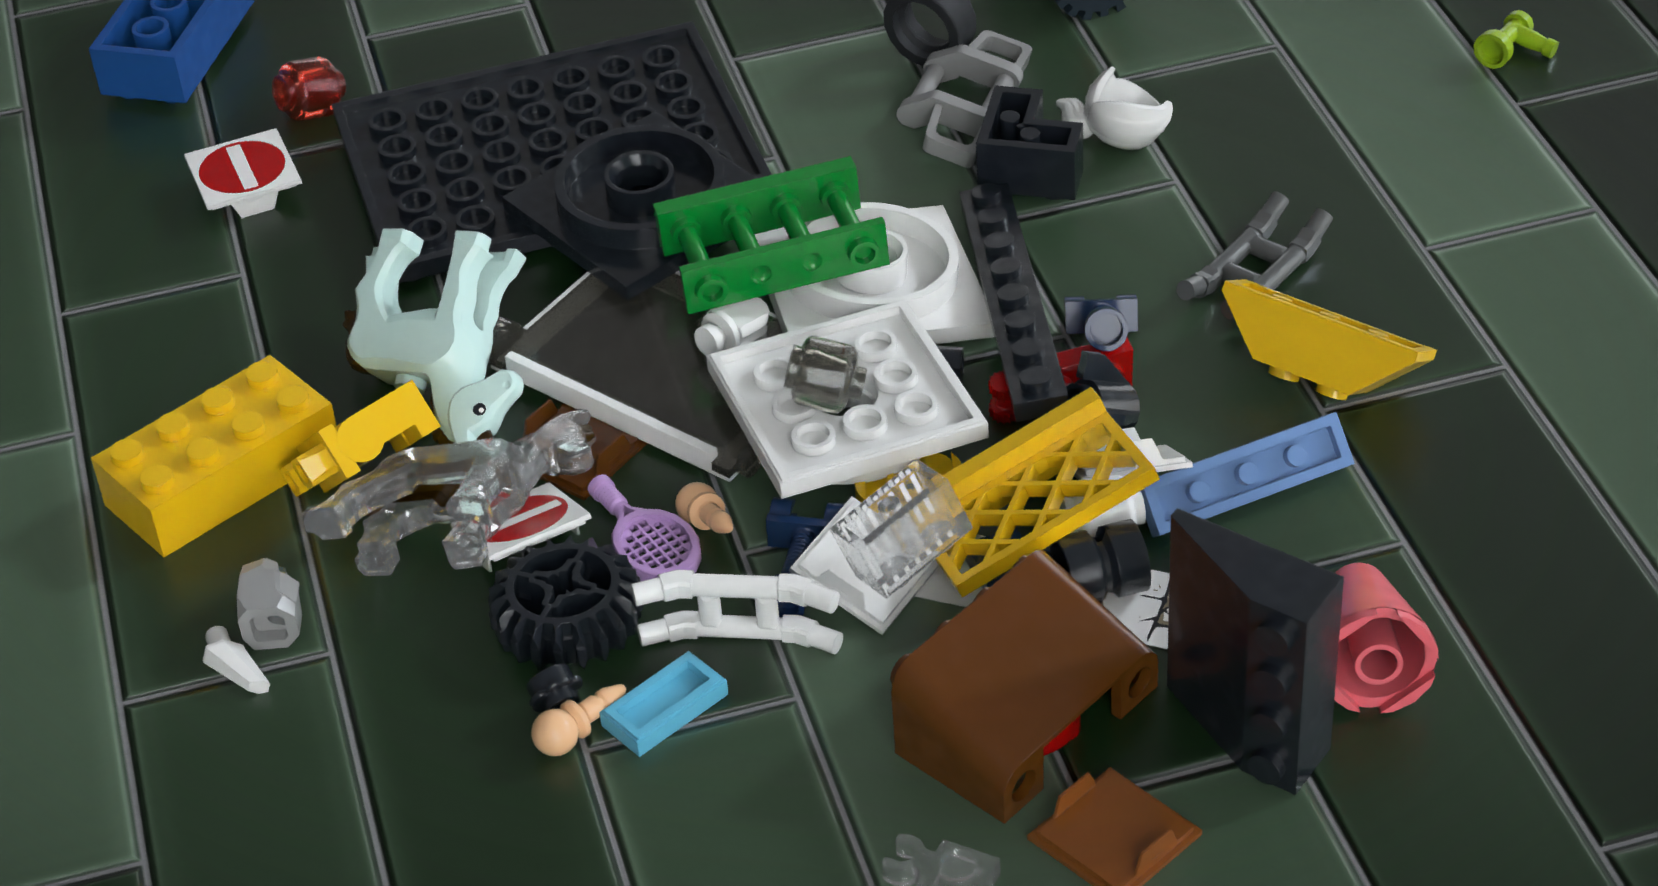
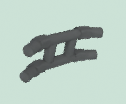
M1273 191L1261 210H1258L1252 220L1245 226V230L1210 265L1204 266L1199 272L1192 274L1190 278L1178 283L1176 287L1177 295L1186 301L1195 297L1202 298L1212 294L1220 287L1221 281L1242 279L1275 290L1300 264L1306 263L1313 256L1322 242L1321 238L1333 221L1332 215L1323 209L1317 208L1305 227H1302L1296 237L1289 243V248L1270 241L1268 238L1278 225V219L1289 204V200L1285 195ZM1249 254L1272 263L1262 275L1243 268L1238 264ZM1225 299L1221 304V312L1227 319H1234Z

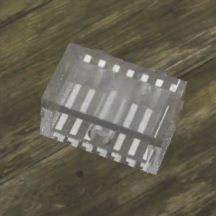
M916 458L829 530L855 576L887 599L898 589L908 584L915 575L938 556L948 551L955 542L973 529V526L949 480Z

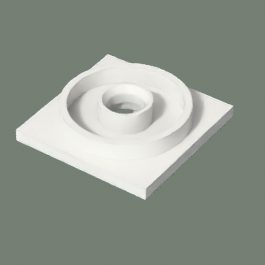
M860 202L861 209L854 210L860 222L878 217H883L885 221L890 265L769 294L782 333L905 299L935 344L994 337L982 288L943 205L906 208L886 203ZM834 215L805 222L810 234L839 227ZM784 227L755 234L760 246L789 240Z
M905 299L706 355L710 375L781 499L831 484L849 485L864 481L867 483L880 480L892 473L896 474L908 468L909 464L918 461L922 457L989 438L987 420ZM824 341L818 348L817 356L819 360H817V358L812 356L811 350L815 344ZM835 344L838 346V349H831L830 345ZM845 345V350L842 353H840L841 349ZM832 358L834 360V363L832 365H828L826 363V359ZM837 359H839V360H840L839 370H838L836 373H834V372L836 371V368H837ZM852 407L843 416L828 414V412L835 409Z

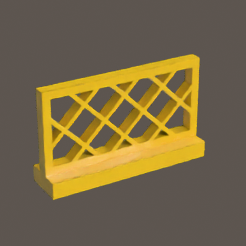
M1090 387L922 487L920 490L930 507L926 511L916 492L909 495L919 515L918 518L914 519L904 499L899 501L908 520L917 526L920 542L927 547L963 598L1013 568L1014 564L1022 556L1029 555L1036 550L1045 549L1158 481L1160 478L1152 463L1110 416L1100 396ZM1107 445L1104 451H1097ZM1077 468H1096L1092 480H1072ZM1113 468H1136V470L1119 480H1108ZM1058 474L1056 480L1047 481ZM1029 497H1048L1042 510H1023ZM1064 497H1084L1081 503L1071 509H1059ZM1009 504L1007 510H999ZM981 526H999L993 539H975ZM1016 526H1034L1033 531L1021 539H1010ZM960 533L958 539H950ZM967 555H985L981 563L962 574L960 573Z

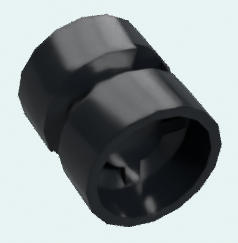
M1132 519L1098 526L1095 537H1092L1086 530L1070 533L1050 545L1051 557L1099 602H1103L1106 591L1114 592L1120 598L1150 589L1151 569L1147 548L1137 524Z

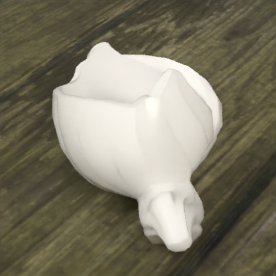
M1112 66L1103 71L1090 85L1085 99V107L1077 98L1057 100L1056 107L1062 111V121L1083 123V139L1095 134L1104 143L1124 150L1141 149L1150 145L1165 130L1171 121L1173 112L1172 102L1167 100L1160 105L1153 96L1140 86L1125 79L1115 78L1114 71L1116 68Z

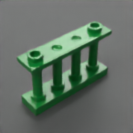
M851 156L653 204L659 244L664 257L684 252L689 263L679 266L685 308L688 315L890 265L886 225L883 217L860 222L854 211L861 209L857 168ZM834 215L839 225L837 228L810 234L805 222ZM784 227L789 237V240L760 246L755 234ZM730 240L735 241L739 252L709 259L705 250L706 246Z

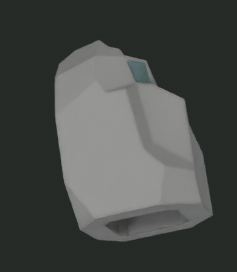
M263 558L243 565L239 575L237 590L238 624L243 641L254 650L288 648L300 635L302 621L299 597L300 584L287 575L286 568L278 566L276 561L269 558Z

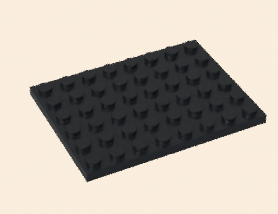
M693 21L331 104L334 120L377 246L379 245L383 229H405L415 233L424 240L420 255L407 266L399 283L417 281L423 277L447 272L452 256L456 230L477 231L487 235L492 239L488 252H505L508 248L526 253L554 247L505 212L502 197L560 165L561 161L571 150L587 139L609 130L630 126L655 111L683 130L702 137L718 153L754 177L761 178L772 175ZM636 186L632 187V191L647 190L655 186Z

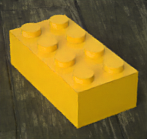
M269 355L215 387L206 390L175 410L162 415L159 419L126 438L117 441L112 446L91 457V461L105 506L162 557H166L286 485L287 482L279 469L300 456L296 447L331 423L334 427L337 425L332 403Z

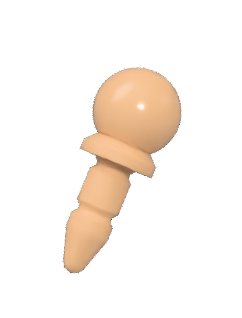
M692 482L685 485L678 492L675 507L677 514L683 520L700 530L712 529L716 533L732 532L733 523L731 516L725 512L723 500L711 486L702 482Z
M623 684L604 687L578 704L572 700H566L560 705L559 709H549L542 712L534 720L531 728V737L535 747L548 756H561L568 753L575 746L578 738L584 739L590 735V723L600 718L599 712L624 696L626 687Z

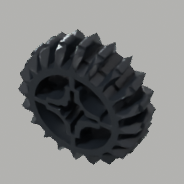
M571 535L565 543L553 544L547 538L545 547L535 549L526 546L523 558L508 557L506 569L495 572L494 586L489 588L490 595L488 597L491 628L495 630L496 637H498V641L502 644L504 651L513 652L519 663L532 659L538 671L549 663H554L555 665L579 663L585 670L589 659L595 657L606 662L609 649L623 650L627 637L636 635L638 620L642 618L641 611L643 610V605L636 607L632 596L631 584L640 582V578L636 574V569H632L627 555H618L612 544L598 547L593 537L587 539L582 544L575 543Z

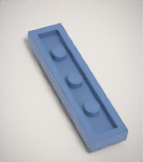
M1337 412L1326 414L1194 462L1192 468L1172 470L1158 475L1160 478L1158 481L1141 490L1145 504L1146 521L1152 537L1171 532V515L1177 508L1202 519H1207L1355 464Z

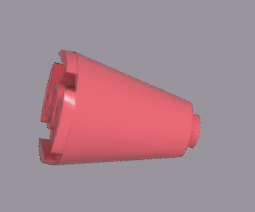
M1352 563L1341 567L1335 572L1344 577L1334 701L1346 709L1360 712L1359 707H1378L1380 714L1395 712L1416 702L1431 687L1435 678L1434 669L1437 658L1439 659L1435 637L1425 622L1376 567L1366 563Z

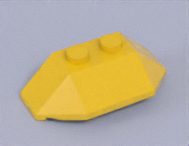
M1246 279L1225 280L1222 288L1223 295L1252 358L1270 365L1268 373L1280 379L1299 382L1300 377L1317 383L1316 391L1333 399L1347 400L1348 395L1368 393L1433 361L1437 352L1436 349L1421 345Z

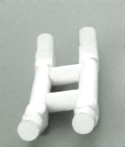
M674 570L658 574L657 578L631 584L632 596L636 607L661 600L667 602L679 598L693 599V596H696L698 600L699 611H678L666 614L662 619L638 624L637 633L642 647L668 640L674 642L682 639H698V637L782 640V643H796L807 648L812 646L832 654H837L843 642V633L819 625V622L816 620L792 614H783V617H779L778 602H791L802 607L810 606L830 614L834 613L840 601V593L838 591L818 585L814 580L798 574L780 573L779 576L704 574L695 573L694 570ZM720 597L755 599L756 616L722 615Z

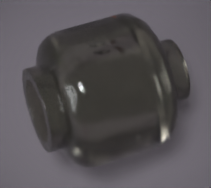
M811 335L804 340L802 346L793 345L783 387L791 389L792 400L798 405L838 414L845 409L849 398L860 400L867 368L858 366L859 356L857 349L853 345Z

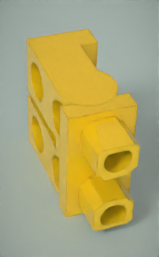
M410 380L348 417L334 427L331 423L296 447L300 456L279 470L296 497L318 484L323 492L326 493L360 472V467L373 460L388 441L395 452L399 453L441 427L413 380Z

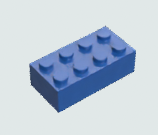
M124 0L89 47L100 94L120 96L126 99L139 98L164 101L166 103H186L255 0Z

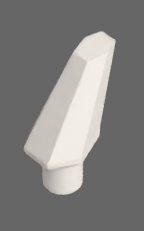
M214 626L210 628L205 634L208 645L205 647L203 663L247 691L256 694L268 692L270 687L269 681L248 654L244 645L231 641L225 627Z

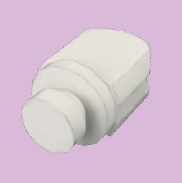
M757 297L710 309L703 317L701 326L695 330L694 339L697 347L704 355H709L766 338L767 322L769 319L767 304Z

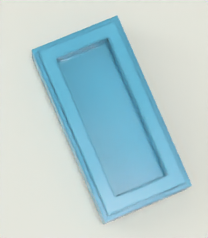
M687 651L599 712L601 726L638 757H641L728 695L727 680L693 653Z

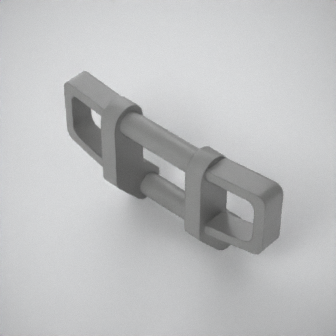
M984 30L969 46L962 44L931 53L923 65L924 74L910 97L902 101L896 115L899 122L913 129L928 125L922 145L926 153L966 168L972 167L977 160L976 142L994 86L1019 87L1023 79V72L1030 59L1032 47L999 33ZM984 51H992L1002 56L1011 58L1016 62H1010L1008 60L1002 59L1000 57L994 56ZM959 76L991 87L982 106L936 89L940 83L957 79ZM938 124H941L975 138L971 144L965 145L939 135L936 129Z

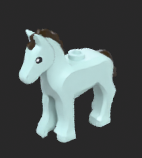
M383 229L378 247H373L372 255L366 256V274L355 288L357 310H346L344 312L345 320L343 327L349 333V337L345 341L347 361L355 371L374 375L385 383L394 385L395 388H399L410 380H413L421 395L425 394L426 388H431V411L441 427L432 432L433 440L439 443V448L442 451L446 449L448 457L460 459L464 463L474 459L481 466L487 468V445L494 441L493 436L498 432L506 413L522 395L524 388L523 379L512 370L502 369L486 379L485 375L493 345V329L498 320L502 296L509 283L517 277L526 261V257L517 249L507 248L505 252H488L492 239L487 235L477 231L456 230L452 256L439 307L402 313L398 303L399 280L407 266L420 255L424 240L415 233L405 229Z

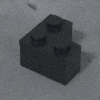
M995 85L976 142L977 185L984 183H994L997 185L1008 183L1011 195L1045 197L1050 200H1075L1083 173V123L1043 119L1042 89Z

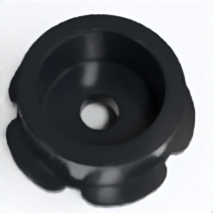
M567 664L550 666L537 673L527 683L526 688L532 697L529 704L534 711L544 712L549 709H559L560 705L566 700L578 703L579 697L577 693L578 689L583 686V679L579 675L574 676Z

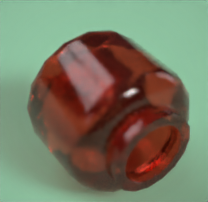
M321 56L284 63L272 83V93L276 106L280 111L285 112L296 121L332 115L331 104L341 102V98L346 92L343 74L336 70L328 59Z

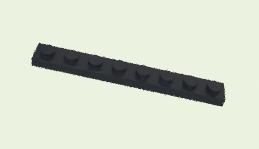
M984 183L975 186L972 190L959 192L962 212L1015 421L1021 422L1038 419L1068 401V393L1008 183L1000 185Z

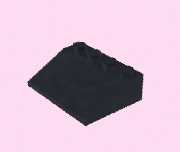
M1177 508L1171 515L1167 687L1241 771L1254 776L1265 784L1274 785L1296 795L1331 749L1344 577Z

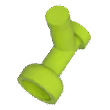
M1515 10L1505 18L1503 27L1500 30L1490 29L1483 32L1475 40L1473 49L1477 60L1482 65L1491 69H1498L1511 59L1514 51L1513 43L1541 52V55L1551 59L1558 49L1559 41L1552 38L1547 39L1537 31H1534V23L1530 15L1522 10Z

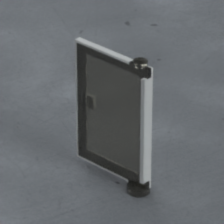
M587 271L523 328L518 322L505 316L498 317L493 329V345L487 365L496 371L502 369L512 370L520 375L523 379V384L728 482H731L738 474L751 478L761 467L760 460L708 371L706 355L699 350L695 343V330L701 326L703 317L709 310L688 315L685 308L680 271H677L630 300H626ZM769 311L766 338L782 334L776 314Z

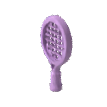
M601 474L592 479L588 485V493L594 500L600 502L611 515H615L617 518V523L611 534L613 548L618 555H627L628 561L632 565V569H636V574L640 581L657 578L658 574L674 570H694L695 573L697 572L702 560L700 540L689 523L678 515L661 509H643L630 506L627 499L617 490L614 482L607 475Z

